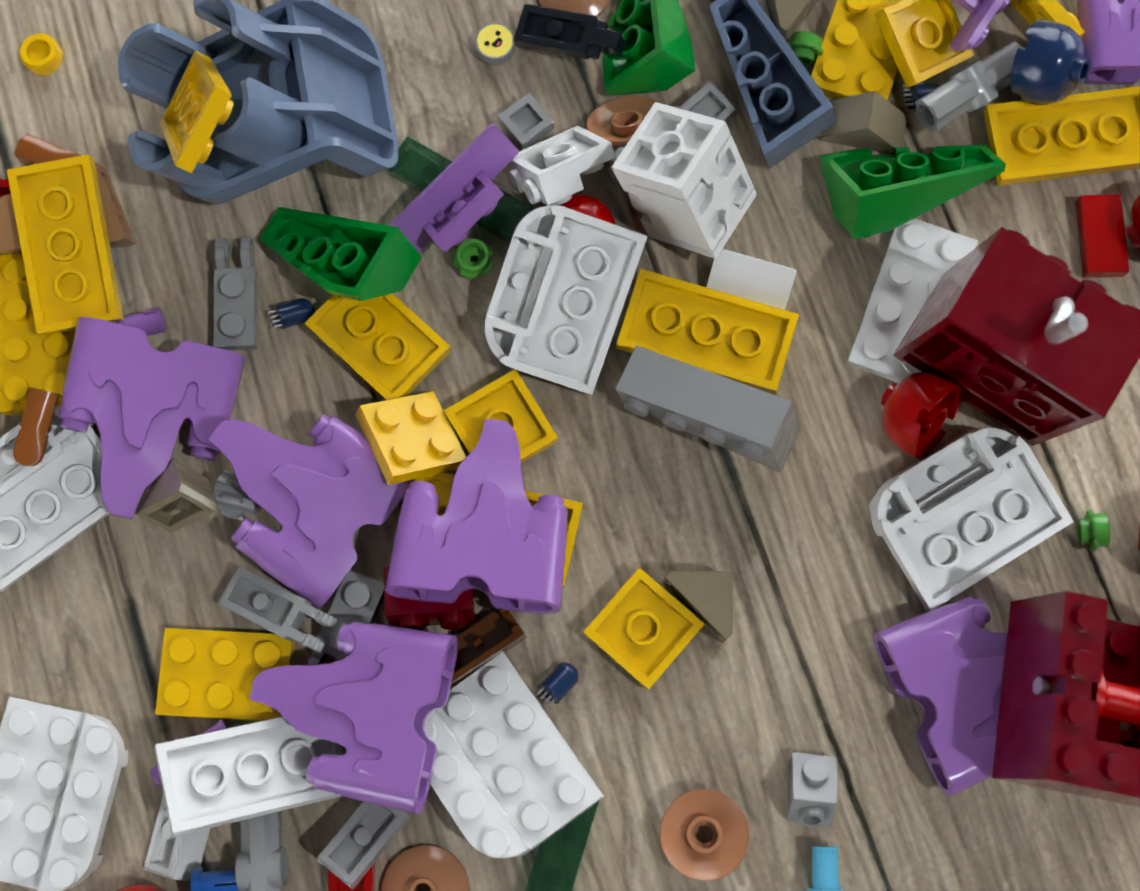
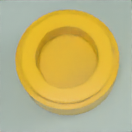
M33 34L27 37L20 46V59L33 74L49 75L55 72L62 63V49L55 39L48 34Z

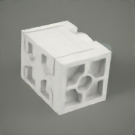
M655 102L627 145L619 147L615 151L616 158L611 159V178L619 182L624 191L629 192L632 206L639 213L644 214L640 221L649 237L714 259L717 258L757 195L725 121Z

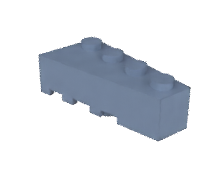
M716 0L709 7L763 155L770 169L837 123L834 108L757 0Z

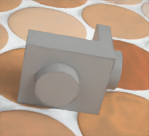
M793 752L790 761V803L787 810V820L798 822L806 827L831 825L838 805L837 757Z

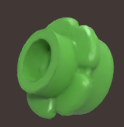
M793 32L790 42H787L803 65H812L814 60H817L818 55L821 56L824 52L821 48L823 39L811 32Z
M466 240L458 247L454 254V265L460 268V273L467 278H476L480 274L486 275L493 266V261L491 260L493 251L488 244L480 240ZM472 256H476L478 260L476 262H471L470 258Z
M1092 509L1087 510L1084 518L1077 519V538L1079 544H1086L1089 550L1095 552L1098 547L1109 546L1110 526L1106 513H1093Z

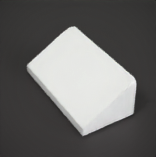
M722 249L713 261L706 287L785 310L797 270Z
M163 795L143 870L173 880L191 881L192 869L200 868L210 828L172 837Z

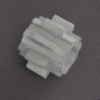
M222 471L213 492L218 503L217 508L221 509L220 513L224 514L225 517L243 521L246 516L257 517L262 507L251 500L239 487L234 471Z

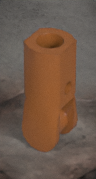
M29 134L22 136L15 149V156L21 163L26 165L82 156L79 153L60 148Z
M30 387L20 424L22 428L19 430L13 449L14 459L19 464L35 466L42 462L49 438L48 434L51 432L60 398L59 394Z

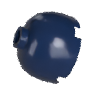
M1044 19L1036 20L1024 34L1031 37L1026 49L1018 48L1016 51L1011 72V88L1013 93L1021 95L1016 98L1019 101L1048 105L1064 100L1076 89L1078 84L1084 83L1090 70V61L1086 59V49L1082 38L1072 28L1059 22Z

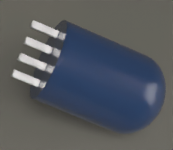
M937 83L916 84L903 89L905 91V94H903L905 96V106L909 109H916L915 101L940 85Z
M299 298L274 306V310L269 311L268 314L275 312V315L270 316V319L276 317V320L272 321V323L278 322V325L273 326L274 328L286 329L305 323L314 314V307L308 299Z
M569 663L559 664L539 685L540 691L537 695L542 692L543 695L540 698L546 697L545 703L550 700L549 707L553 703L558 704L578 682L579 674L577 669Z

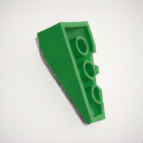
M618 0L616 13L609 15L608 27L613 31L621 32V36L627 42L622 52V57L605 54L602 56L604 90L606 93L617 95L667 91L695 71L692 40L678 0Z
M985 145L935 146L932 153L922 154L910 152L909 147H895L894 154L872 155L871 148H856L824 155L820 158V165L834 217L853 239L868 238L874 234L891 231L1004 172L1006 163Z
M278 207L259 238L263 244L330 295L358 301L403 291L422 258L398 227Z

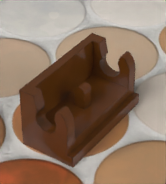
M493 608L476 619L475 622L470 623L454 634L457 637L458 650L451 684L456 686L501 652H507L526 639L524 632L509 610Z

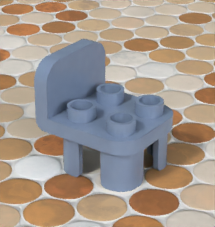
M194 0L195 15L222 30L198 42H194L160 24L151 23L135 30L122 46L118 59L120 83L126 91L167 108L195 50L212 59L232 94L229 99L233 101L232 111L224 125L217 123L210 137L214 141L211 153L204 164L197 163L193 173L175 166L165 139L143 130H137L128 136L131 157L139 167L177 181L181 188L191 196L210 203H225L325 159L366 177L394 167L398 162L399 144L384 61L379 46L369 29L361 21L327 0H280L258 12H254L234 0Z

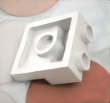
M575 126L519 151L518 155L509 163L511 171L508 172V179L516 194L525 192L532 204L541 201L546 205H561L568 202L572 198V194L584 189L580 173H594L603 167V163L616 157L610 141L580 126Z

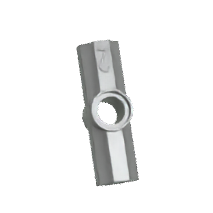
M1012 41L991 52L982 60H975L947 77L949 81L915 101V114L920 124L927 127L930 132L943 128L963 113L972 112L999 96L998 91L1011 83V72L1017 49L1026 48L1020 46L1016 41Z
M281 811L241 820V851L237 854L235 865L236 884L239 891H283L287 887L289 865L287 851L282 847Z

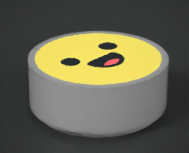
M494 22L484 25L477 32L475 44L477 54L481 60L491 65H500L511 59L515 52L514 34L511 29L502 23Z

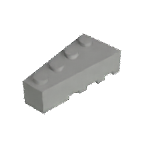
M637 345L615 389L624 403L623 407L629 412L641 417H646L649 414L660 419L662 423L675 430H685L712 444L719 445L780 473L800 431L792 401Z

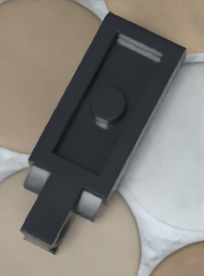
M524 4L513 39L517 47L587 60L590 58L599 59L600 53L622 57L627 41L621 36V32L608 30L609 25L606 22L599 21L597 16Z

